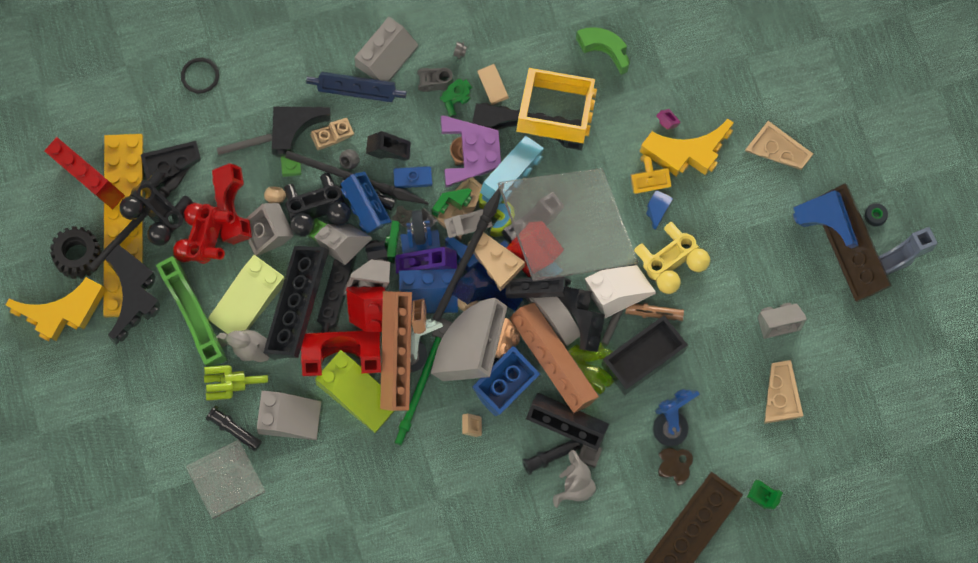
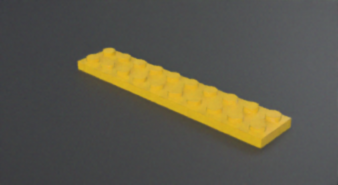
M143 134L104 135V177L118 188L125 197L130 196L132 189L143 181V162L141 154H143ZM121 201L113 210L104 203V249L132 221L121 215L119 210ZM143 221L120 244L122 248L141 263H143ZM105 260L103 287L107 290L103 295L104 318L119 317L123 301L122 286L116 272Z

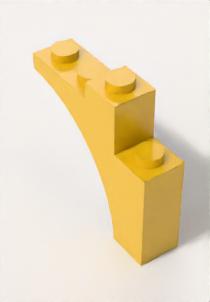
M727 118L713 132L694 139H672L652 131L642 143L640 152L650 157L651 160L661 167L669 168V172L676 177L680 172L684 173L689 165L706 176L709 170L713 172L718 165L717 153L723 146L721 142L724 138L728 140L733 133V122Z
M85 277L83 282L73 292L57 301L47 304L30 305L9 298L6 306L11 308L10 313L18 317L21 314L26 316V321L35 325V330L40 332L39 337L48 342L50 338L57 341L65 325L76 330L78 327L85 329L107 289Z

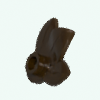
M673 448L662 450L659 456L663 462L659 467L658 475L660 477L673 476L677 486L682 485L690 476L689 467L693 463L691 452L685 449L677 451ZM682 455H685L687 458L686 462L684 463L680 462V457Z

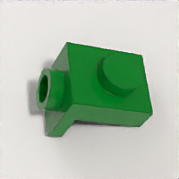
M755 480L747 498L764 509H775L781 501L783 492L773 490L762 481Z

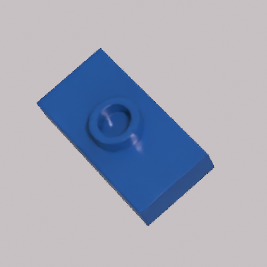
M431 166L393 169L395 188L432 186Z

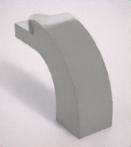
M483 209L444 219L448 237L452 238L475 232L480 216L483 215ZM492 222L488 223L487 228L493 227Z
M558 297L526 298L528 302L536 304L564 345L567 346L580 337V330Z

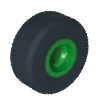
M879 203L871 204L865 211V220L871 226H881L888 218L887 209ZM873 213H879V217H875Z

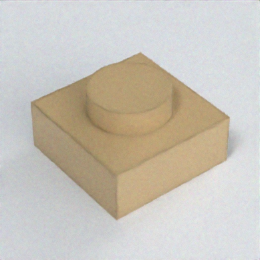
M468 413L463 414L462 434L474 437L482 436V417Z

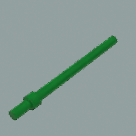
M436 337L410 401L409 410H407L404 419L399 424V432L394 442L397 445H402L406 433L410 431L412 426L411 420L431 372L438 346L442 340L439 337Z

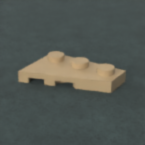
M791 360L772 363L764 424L802 418L803 412Z

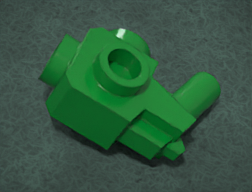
M457 79L448 86V89L440 97V100L446 105L449 117L456 116L453 106L455 103L459 102L464 105L471 100L470 89L473 87L467 79L464 81Z

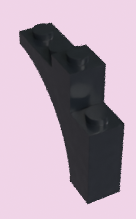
M119 244L105 258L108 265L111 266L119 277L123 293L120 315L113 329L108 334L110 340L116 345L119 341L122 342L126 339L128 331L140 323L142 316L149 320L151 317H155L160 310L159 301L145 290L146 288H151L154 284V279L156 278L154 272Z

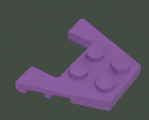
M441 116V134H461L464 168L444 170L445 187H450L455 183L464 182L469 178L492 172L499 166L501 157L498 130Z

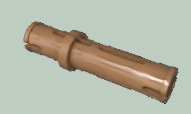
M644 303V305L634 304L627 307L625 314L642 316V318H661L665 315L669 320L683 322L684 309L650 306L648 303Z

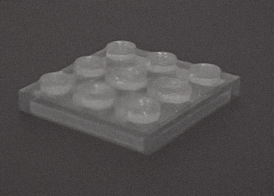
M239 440L185 466L212 520L265 493V489Z

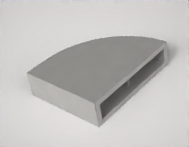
M496 298L486 299L469 307L458 316L448 328L438 346L431 374L442 381L490 377L507 306Z

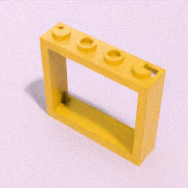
M529 68L516 132L584 144L585 136L589 137L591 127L587 123L591 124L593 112H589V110L593 111L595 100L592 99L596 98L597 89L594 88L595 79ZM533 86L585 95L586 101L581 126L527 117Z

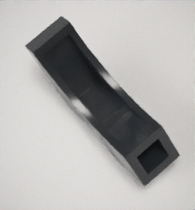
M565 286L564 297H560V301L577 320L580 330L579 349L598 352L605 314L588 311L592 291Z

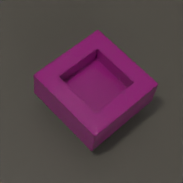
M670 109L662 110L656 115L660 120V124L667 130L676 128L681 123Z

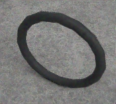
M195 58L188 61L181 71V81L184 87L194 93H206L212 90L219 80V70L216 64L206 58ZM206 62L213 67L215 80L208 88L197 90L191 88L186 83L185 72L191 64Z

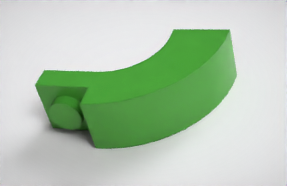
M596 27L577 31L576 40L584 54L594 50L602 51L612 58L621 75L628 72L630 61L626 55L627 46L619 36L609 30Z

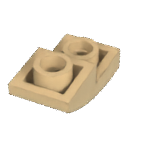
M495 64L477 71L491 105L509 98Z
M344 118L330 122L327 127L311 131L310 135L317 150H321L350 138L354 135L348 119Z

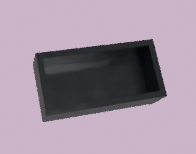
M663 315L602 360L601 366L621 392L626 395L683 354L688 344L665 315Z

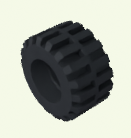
M72 226V230H69L68 227L65 228L64 233L61 231L57 233L58 238H53L54 244L50 246L52 251L50 254L60 273L63 272L66 277L70 275L72 279H76V276L82 279L85 274L90 276L91 270L88 266L101 254V248L95 235H92L91 231H86L83 227H80L78 230L76 226ZM82 245L87 248L85 255L78 260L66 258L67 251L73 246Z

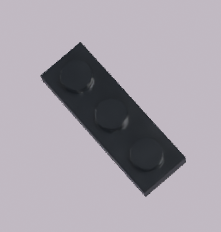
M565 277L512 279L506 285V298L564 297Z

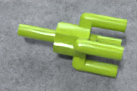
M230 365L204 367V383L220 382V384L206 385V392H210L205 393L206 401L231 399L233 391H244L246 384L268 383V375L245 377L244 371L232 372Z

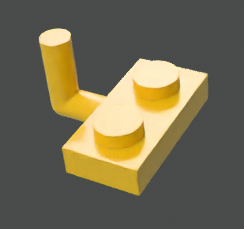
M642 155L640 160L644 163L646 172L631 174L633 193L637 194L671 187L669 168L653 170L651 158Z

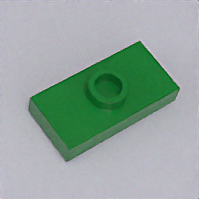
M393 220L390 236L387 235L385 247H388V262L390 263L395 262L400 232L399 221Z

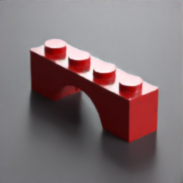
M229 163L212 170V182L215 189L217 207H220L222 211L235 214V221L232 224H221L220 235L222 241L235 245L252 238L250 220L239 217L234 207L235 196L244 185L241 167Z

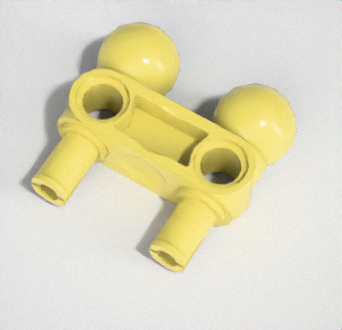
M670 222L664 227V230L673 239V242L655 255H652L643 243L634 249V252L644 262L643 268L647 271L648 277L657 282L659 290L664 294H672L679 289L681 280L673 270L684 262L694 272L705 271L711 262L708 252L699 248L692 235L682 233L673 222ZM688 244L690 248L685 249L682 245ZM659 266L661 269L656 271L652 267Z

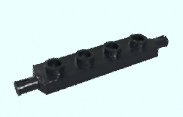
M356 255L346 265L334 258L317 322L322 325L321 333L329 332L330 328L337 327L345 299L343 292L352 273Z

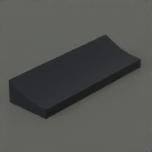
M294 246L263 352L273 360L299 358L329 252L325 247Z

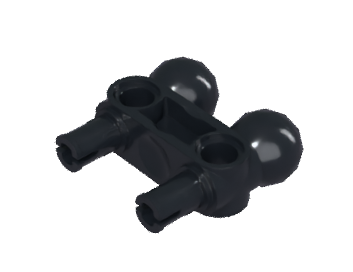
M158 169L155 170L147 181H141L138 186L134 187L130 196L122 199L119 210L121 215L129 220L138 219L144 211L155 222L147 231L148 240L156 246H163L169 242L171 233L182 225L184 210L193 201L188 196H183L174 207L156 190V187L165 178V174ZM141 190L145 192V198L141 196ZM169 216L173 218V224L169 222Z
M324 173L320 176L323 188L299 196L293 184L284 187L288 200L285 206L291 220V230L295 235L304 237L311 234L315 225L313 219L327 215L331 223L335 225H343L350 219L351 209L345 203L339 186L334 185L330 173Z

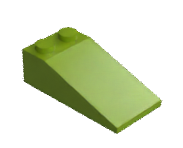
M342 350L322 370V375L315 378L316 385L374 433L394 413L391 410L380 409L381 385L368 373L361 374V367Z

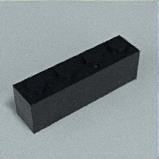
M537 393L526 417L527 420L597 451L609 427L607 422L581 411L573 413L568 405L540 393Z

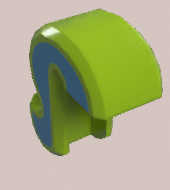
M480 193L479 207L484 209L489 199ZM504 200L498 205L497 212L494 215L498 220L492 227L490 236H503L501 233L503 229L514 221L513 208Z

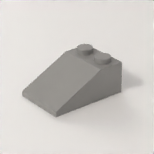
M262 391L257 422L258 434L317 440L321 401L281 392Z

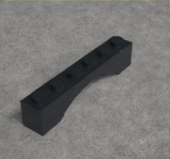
M476 103L472 123L495 130L515 127L518 124L520 109L511 110L506 106L494 107L488 103ZM528 113L527 115L530 118L581 126L582 120L579 119L567 120L561 116L550 117L544 113ZM556 139L565 148L581 151L583 149V143Z

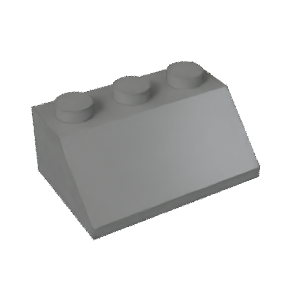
M388 17L354 57L355 66L374 80L389 82L417 49L418 44L402 25Z

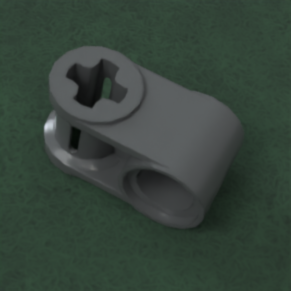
M422 68L417 71L420 79L419 91L447 90L448 86L453 83V74L448 68ZM442 77L449 78L447 81L440 80Z

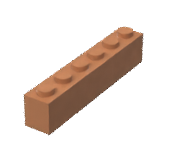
M383 291L380 409L391 411L409 410L412 292Z
M535 303L520 307L509 319L572 412L575 413L589 407L599 396Z

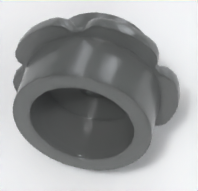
M464 41L463 43L457 42L453 56L458 57V59H460V56H465L467 46H464Z

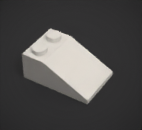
M637 265L601 270L585 278L587 291H592L591 298L600 312L605 314V318L656 294Z

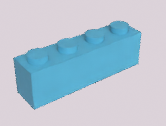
M525 135L483 182L480 193L490 200L503 183L504 186L499 204L503 200L507 201L512 194L513 188L517 189L522 183V178L524 176L527 178L533 170L532 167L534 165L537 166L543 159L541 154L544 148Z

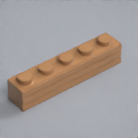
M424 299L412 301L411 323L414 333L421 334L426 331V304Z

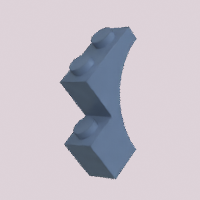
M930 227L912 233L904 242L880 255L879 258L888 275L910 266L915 258L933 251L938 243Z

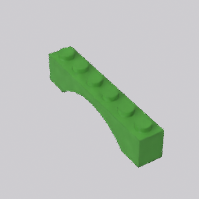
M171 256L156 265L158 271L185 318L204 364L207 367L218 366L227 361L228 359L180 262L174 256Z

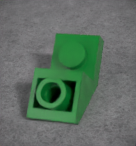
M466 188L442 193L432 208L431 214L438 218L440 213L444 214L449 204L459 210L463 206L467 207L472 200L470 196L472 190Z

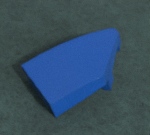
M658 190L655 191L650 199L646 212L647 216L651 218L652 227L655 230L673 200L672 197Z

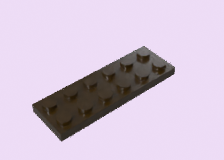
M844 183L822 195L834 190L841 194L859 246L854 248L847 247L836 230L825 225L823 227L856 302H860L892 285L850 189Z
M711 471L644 563H694L742 498L743 494Z

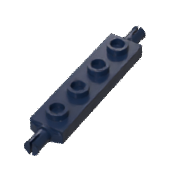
M321 72L318 78L309 76L306 78V84L317 85L318 92L393 102L395 97L406 99L407 91L396 90L394 82Z

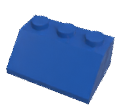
M365 172L354 173L340 183L342 193L349 199L351 203L350 208L360 220L359 225L367 234L373 233L392 222Z
M456 269L399 271L400 292H412V301L424 299L426 314L435 313ZM457 287L444 313H458Z
M512 346L492 366L490 377L480 378L472 388L481 403L494 416H498L540 373Z

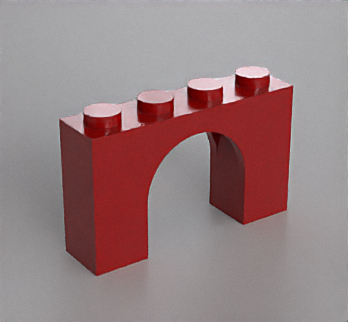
M58 137L44 150L112 210L125 197L118 188Z
M380 332L305 333L301 347L302 376H321L323 360L331 354L338 353L340 350L355 354L361 359V374L381 373Z

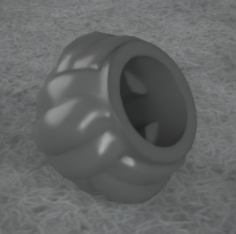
M346 149L341 153L339 161L342 167L351 170L358 166L360 158L356 151Z

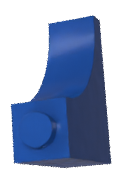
M834 190L793 207L795 211L793 217L797 224L803 227L811 225L832 227L840 234L847 247L854 248L859 246L839 192Z

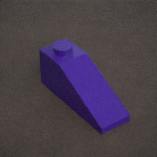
M439 247L395 255L396 274H399V271L457 269V252L447 247Z

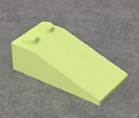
M253 255L215 307L208 321L226 334L232 331L249 330L282 289L285 277Z

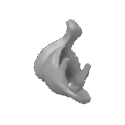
M254 330L232 331L229 334L220 333L216 336L221 347L230 345L235 355L240 357L242 361L254 360L264 362L270 358L263 353L267 338Z
M574 450L569 452L571 465L559 475L560 478L567 476L564 484L565 491L553 497V504L556 508L563 500L585 501L596 492L595 483L591 479L590 469L580 460Z

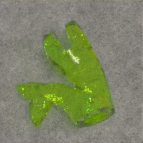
M601 342L598 352L579 349L580 346L576 344L568 352L595 392L601 395L605 392V387L609 388L614 381L604 369L586 362L604 359L613 351L603 348Z

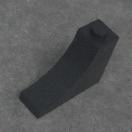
M273 106V155L281 158L286 155L287 151L292 152L297 138L303 131L317 123L331 121L330 107Z

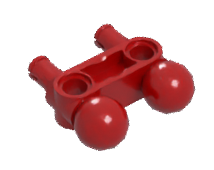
M192 203L188 205L184 210V219L192 226L189 239H180L174 245L173 254L175 258L183 263L197 261L201 264H206L211 259L222 260L225 256V251L222 248H215L221 224H232L235 221V214L222 211L220 207H213L209 204Z

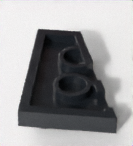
M196 141L141 154L147 180L157 169L165 174V178L159 185L201 161Z

